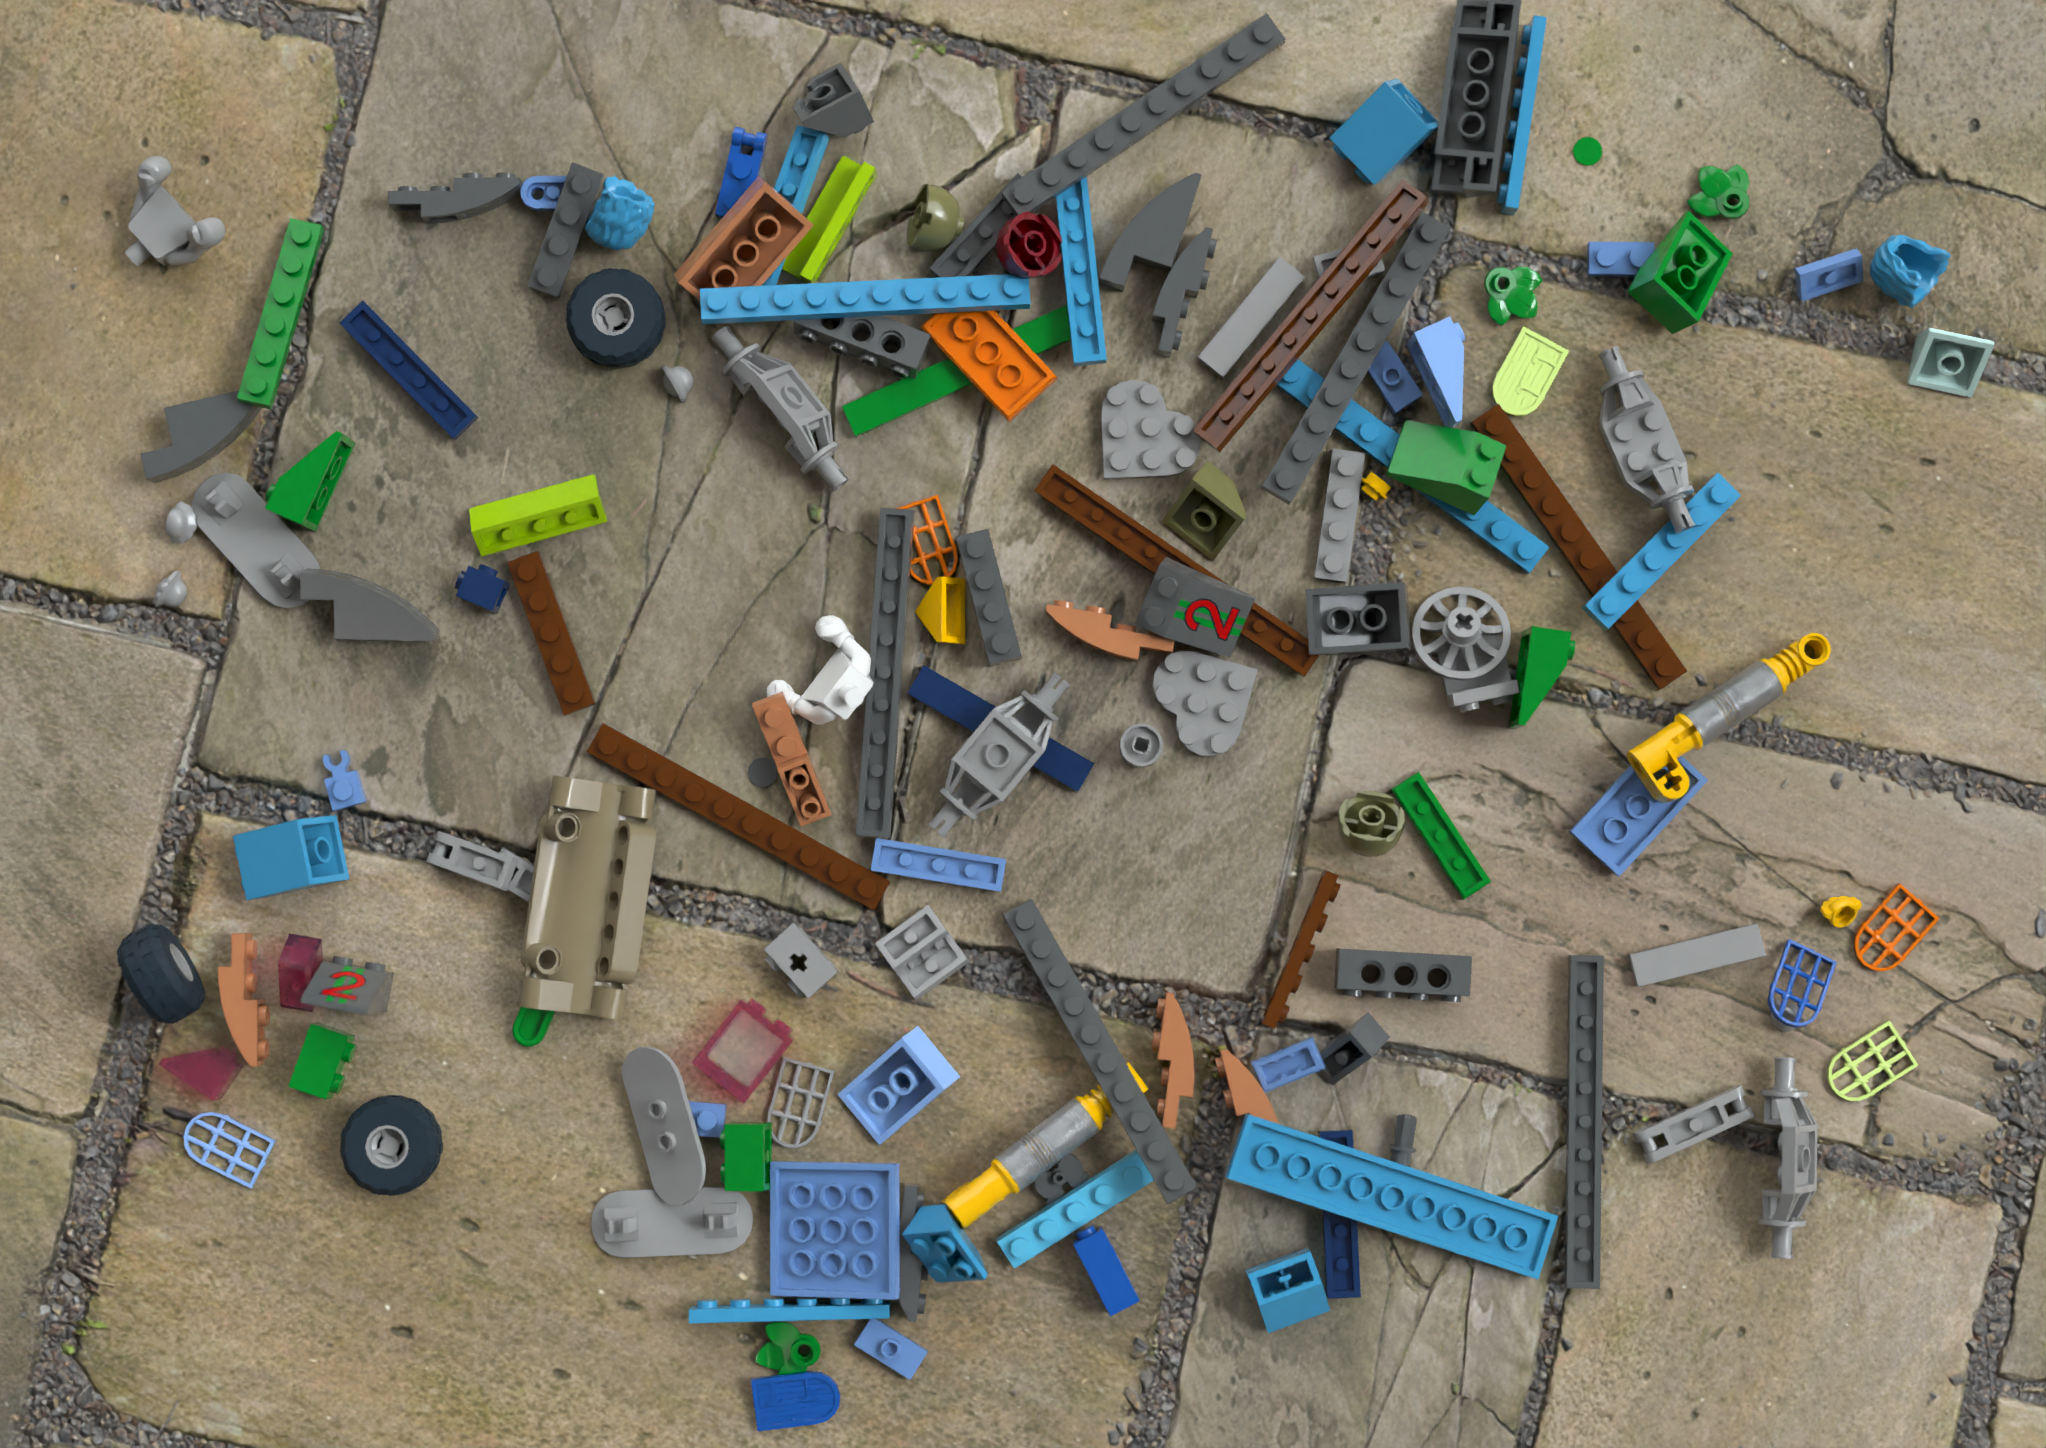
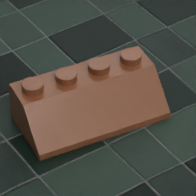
M758 176L674 273V276L678 283L698 300H700L701 288L762 286L814 225L779 192Z

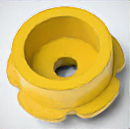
M1370 472L1366 478H1361V481L1365 484L1361 488L1364 493L1375 501L1379 497L1387 499L1386 494L1391 487L1373 472Z

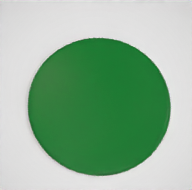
M1583 137L1575 143L1573 154L1580 164L1586 166L1594 165L1602 156V146L1595 138Z

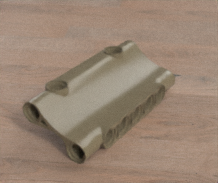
M553 776L548 812L540 821L523 947L520 955L521 963L525 970L519 1006L623 1020L627 995L626 984H631L636 977L656 843L655 828L649 824L650 819H652L656 790ZM562 820L563 829L559 833L558 825L559 822ZM543 952L544 960L540 965L539 957L540 954Z

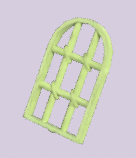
M1888 1020L1846 1048H1842L1828 1065L1827 1080L1830 1088L1837 1096L1848 1101H1861L1874 1096L1876 1092L1911 1071L1918 1064L1906 1047L1905 1042ZM1888 1026L1893 1036L1875 1046L1870 1037ZM1897 1040L1903 1051L1885 1062L1879 1052H1882V1048ZM1866 1041L1870 1047L1868 1052L1852 1061L1846 1052ZM1875 1054L1880 1062L1878 1067L1862 1077L1856 1067L1859 1066V1063ZM1907 1055L1912 1064L1894 1075L1890 1070L1891 1064ZM1843 1056L1847 1062L1844 1064L1845 1067L1832 1074L1835 1061ZM1851 1069L1856 1076L1855 1082L1838 1091L1834 1086L1833 1080ZM1885 1070L1890 1079L1870 1090L1866 1084L1869 1082L1868 1079ZM1860 1084L1866 1094L1859 1097L1845 1096L1846 1093Z

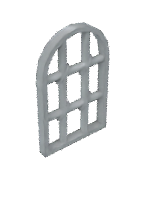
M783 1057L771 1105L767 1110V1122H771V1115L781 1117L779 1119L781 1124L778 1135L776 1136L772 1130V1138L778 1144L784 1147L798 1148L808 1144L815 1137L819 1127L822 1125L821 1119L834 1070L812 1065L810 1062L805 1063ZM786 1061L797 1064L791 1085L780 1083ZM802 1066L814 1069L809 1090L799 1088V1084H797ZM819 1071L830 1073L825 1095L817 1093L815 1089ZM779 1088L788 1090L787 1093H789L784 1113L773 1110ZM795 1092L804 1094V1098H806L801 1117L791 1115L792 1112L790 1111ZM812 1097L823 1100L817 1122L809 1120V1116H807ZM787 1119L798 1122L797 1125H799L794 1144H787L781 1141ZM804 1125L816 1127L812 1136L805 1142L800 1143Z

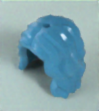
M616 176L606 178L603 183L601 199L596 202L593 213L586 222L585 230L588 236L596 244L609 249L623 250L632 248L646 233L652 219L655 206L652 201L653 198L646 195L642 189H637L633 182H628L625 179L619 180Z
M1893 235L1876 249L1870 266V275L1874 283L1884 294L1896 299L1900 305L1914 308L1915 305L1930 293L1933 286L1937 284L1939 276L1947 270L1948 259L1951 257V254L1946 250L1931 247L1922 240H1914L1906 235Z

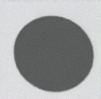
M768 758L754 760L748 769L749 779L754 785L759 787H767L774 783L778 774L775 763Z

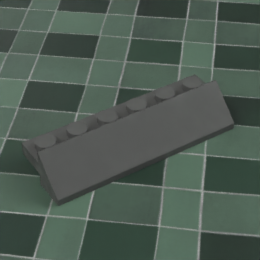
M1457 0L1454 27L1452 26L1435 146L1436 161L1432 183L1433 193L1466 195V198L1496 193L1522 0Z

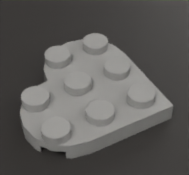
M1132 379L1120 382L1108 390L1103 400L1101 411L1104 480L1171 477L1185 472L1198 457L1201 441L1193 432V429L1196 427L1193 420L1179 412L1167 411L1164 398L1155 385Z
M1193 651L1171 653L1160 662L1153 676V691L1162 707L1176 715L1175 729L1179 740L1187 750L1199 756L1213 757L1225 753L1235 744L1241 732L1258 669Z

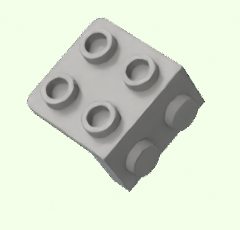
M1500 634L1481 635L1491 647L1496 650L1500 649L1502 644ZM1449 643L1437 650L1440 666H1443L1451 646ZM1473 645V653L1478 668L1488 664L1493 659L1476 645ZM1459 648L1450 670L1469 671L1463 648ZM1506 656L1493 671L1479 678L1455 680L1442 676L1449 709L1459 707L1460 713L1479 709V702L1488 700L1492 701L1493 706L1512 702L1511 695L1520 693L1517 680L1511 681Z

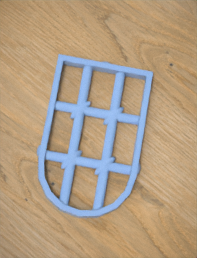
M217 1112L201 1113L194 1117L186 1126L183 1136L184 1147L190 1157L200 1163V1165L206 1166L248 1188H253L276 1140L230 1118V1116ZM210 1115L221 1118L217 1128L199 1119ZM226 1121L246 1130L242 1140L224 1132L225 1130L222 1128ZM194 1123L212 1131L211 1134L213 1136L209 1144L189 1135ZM251 1133L270 1142L266 1152L249 1144L250 1142L247 1140ZM218 1135L236 1143L235 1146L238 1148L234 1156L216 1148L217 1146L214 1143ZM189 1141L203 1147L202 1150L205 1152L201 1159L193 1153L189 1146ZM243 1148L263 1157L258 1168L241 1161L239 1156ZM210 1151L228 1160L227 1162L230 1164L226 1171L206 1162ZM235 1164L255 1173L250 1183L231 1174Z

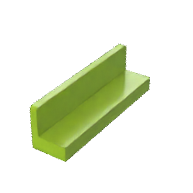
M846 156L841 157L807 217L814 226L786 257L782 268L783 271L807 284L817 282L877 176L875 167L866 162L860 165Z
M594 474L469 509L471 532L481 557L608 522Z

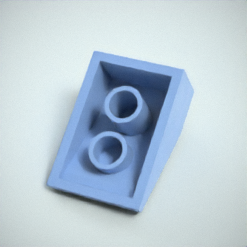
M1449 316L1414 332L1406 345L1444 426L1455 428L1462 420L1464 345L1462 341H1465V335L1459 323H1453Z
M917 1026L898 1040L837 1095L875 1141L881 1145L959 1079L960 1076L920 1027Z

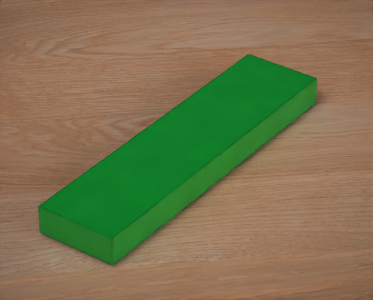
M1420 772L1415 773L1391 789V792L1462 900L1491 882Z

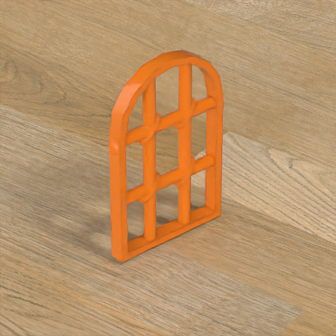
M938 495L897 508L909 509L918 505L921 506L927 525L920 528L913 527V541L919 557L911 559V565L916 563L922 565L927 580L918 577L911 567L910 573L916 580L928 585H932L934 581H932L926 560L934 557L937 560L939 559L944 577H951L958 562L957 546L951 536ZM936 500L942 517L941 521L935 523L930 519L925 504ZM942 525L945 526L951 543L950 547L942 549V546H939L934 528ZM924 531L930 533L936 550L926 555L922 551L917 537L918 533ZM953 551L954 564L951 571L948 572L943 554Z
M1898 883L1858 929L1854 936L1853 944L1855 955L1861 964L1870 970H1891L1906 959V956L1940 918L1927 908L1920 899L1916 898L1903 885ZM1900 889L1907 897L1896 910L1893 909L1892 911L1886 904ZM1913 900L1921 909L1910 922H1904L1898 915ZM1883 909L1890 917L1878 930L1875 929L1873 931L1867 925ZM1926 912L1933 920L1918 934L1911 927ZM1896 921L1903 927V930L1892 942L1889 941L1887 944L1879 936L1891 922L1895 923ZM1863 930H1865L1872 937L1859 951V937ZM1910 933L1916 939L1900 955L1893 948L1905 934L1908 935ZM1878 942L1885 950L1870 965L1865 962L1862 956L1873 943L1876 944ZM1892 954L1898 959L1890 966L1877 967L1887 955L1890 956Z

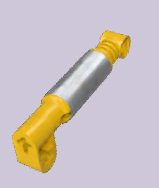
M1810 633L1796 640L1786 649L1780 651V653L1775 654L1773 658L1756 661V663L1751 664V666H1748V668L1735 675V677L1730 678L1724 684L1707 693L1703 698L1687 706V708L1675 715L1674 722L1627 752L1628 761L1650 795L1661 803H1669L1682 797L1689 788V778L1677 759L1692 749H1701L1720 737V735H1723V733L1737 726V724H1740L1752 716V714H1755V712L1760 711V709L1776 700V698L1781 697L1786 692L1787 686L1790 683L1795 682L1804 674L1823 664L1831 653V646L1828 640L1821 634ZM1805 645H1809L1814 649V659L1806 656L1804 652ZM1666 766L1669 772L1656 780L1653 774ZM1671 779L1674 785L1667 790L1664 784L1667 780Z
M1127 1062L1126 1064L1139 1087L1145 1093L1148 1087L1131 1064ZM1099 1085L1096 1086L1097 1091L1092 1089L1089 1092L1091 1096L1086 1094L1084 1096H1076L1074 1099L1072 1098V1101L1067 1102V1105L1064 1104V1107L1059 1108V1111L1056 1110L1054 1115L1051 1114V1117L1046 1118V1121L1043 1120V1123L1038 1124V1127L1035 1126V1129L1030 1130V1133L1024 1135V1138L1021 1137V1140H1017V1143L1014 1142V1145L1009 1146V1149L1006 1148V1151L1001 1152V1155L998 1154V1157L991 1162V1167L981 1173L980 1176L971 1182L964 1183L941 1201L942 1205L945 1204L962 1229H965L1010 1193L1017 1194L1032 1181L1038 1179L1040 1175H1043L1049 1168L1051 1169L1052 1166L1058 1164L1061 1159L1067 1157L1069 1153H1072V1151L1080 1147L1082 1143L1088 1141L1090 1137H1093L1102 1129L1103 1123L1106 1121L1105 1116L1108 1118L1112 1117V1111L1114 1112Z

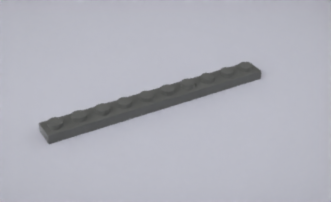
M1266 13L1001 191V196L1016 216L1023 212H1035L1283 45L1286 38Z
M1422 212L1261 489L1290 505L1451 229L1450 227Z
M880 508L869 651L871 658L869 676L873 681V686L866 694L856 824L857 836L890 838L915 514V511L910 509Z
M1030 899L1003 914L1014 937L1167 1205L1197 1189L1196 1184L1033 900Z
M1568 956L1566 1288L1600 1289L1604 956Z

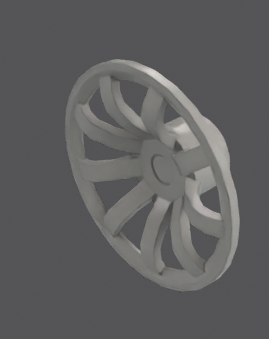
M1470 587L1446 588L1430 596L1419 607L1412 626L1414 648L1421 661L1438 675L1455 680H1472L1493 671L1506 656L1511 639L1510 622L1500 604L1490 595ZM1458 595V607L1452 611H1449L1440 601V599ZM1467 595L1476 597L1486 603L1479 610L1475 611L1467 607ZM1433 606L1445 621L1431 623L1422 619L1427 610ZM1493 608L1500 619L1501 625H1484L1481 623V619ZM1420 629L1429 632H1443L1434 642L1426 646L1422 645ZM1481 634H1503L1500 649L1496 650L1485 642ZM1449 643L1451 644L1443 666H1440L1428 654L1437 651ZM1473 645H1476L1493 659L1488 664L1478 668L1473 653ZM1459 648L1464 649L1469 671L1450 670Z

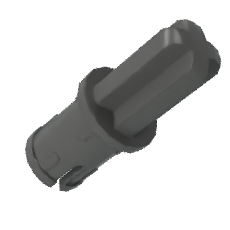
M1399 1114L1397 1116L1394 1142L1389 1146L1392 1149L1391 1161L1410 1167L1412 1153L1416 1152V1149L1413 1148L1417 1123L1415 1116L1408 1114Z

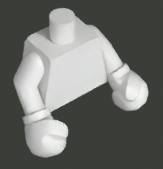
M834 615L821 617L816 622L815 630L820 638L829 643H834L838 649L803 695L796 694L792 687L784 680H774L767 687V697L783 691L791 713L793 715L798 714L817 725L828 723L834 719L847 720L856 707L863 702L864 697L873 686V681L869 676L871 667L870 655L854 640V636L849 632L842 619Z

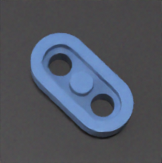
M533 176L528 178L522 184L520 191L523 202L534 211H554L567 176ZM537 190L544 191V196L540 200L533 199V194Z

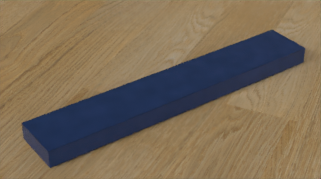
M924 665L907 693L972 732H975L996 707ZM1049 737L1046 751L1033 767L1078 792L1094 763Z

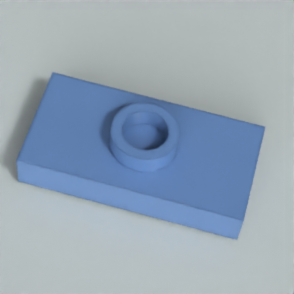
M1384 342L1367 373L1393 413L1396 414L1422 397L1423 394L1389 342Z
M1313 1036L1251 1062L1264 1093L1323 1070L1326 1067Z
M869 1319L854 1344L909 1380H911L928 1353L927 1349L879 1319Z

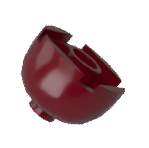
M1023 212L1008 220L999 231L996 242L997 257L1001 265L1010 274L1022 279L1039 278L1055 270L1061 261L1062 254L1059 255V245L1062 243V238L1056 225L1047 216L1041 213L1036 215L1030 212Z

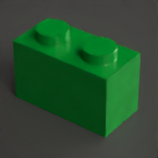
M319 1022L311 1023L288 1087L325 1100L333 1098L334 1093L338 1095L345 1080V1076L341 1075L345 1062H351L356 1050V1044L353 1043L355 1035Z
M732 1122L724 1124L725 1130L721 1131L720 1146L722 1150H725V1163L721 1165L720 1179L722 1183H725V1191L764 1192L770 1190L772 1122Z

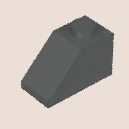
M1369 1012L1366 1013L1320 1051L1326 1066L1320 1072L1331 1085H1334L1372 1058L1390 1036Z

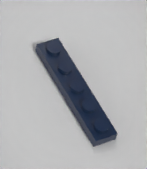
M363 300L340 322L355 340L454 440L479 418Z
M1352 1129L1318 1131L1320 1138L1354 1148ZM1322 1209L1326 1297L1328 1299L1361 1297L1357 1220Z

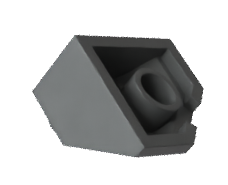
M841 63L814 76L807 85L809 92L804 100L798 99L793 106L796 115L804 127L843 137L859 133L866 126L874 122L860 90Z

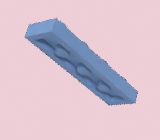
M876 838L871 871L1001 892L1006 859Z

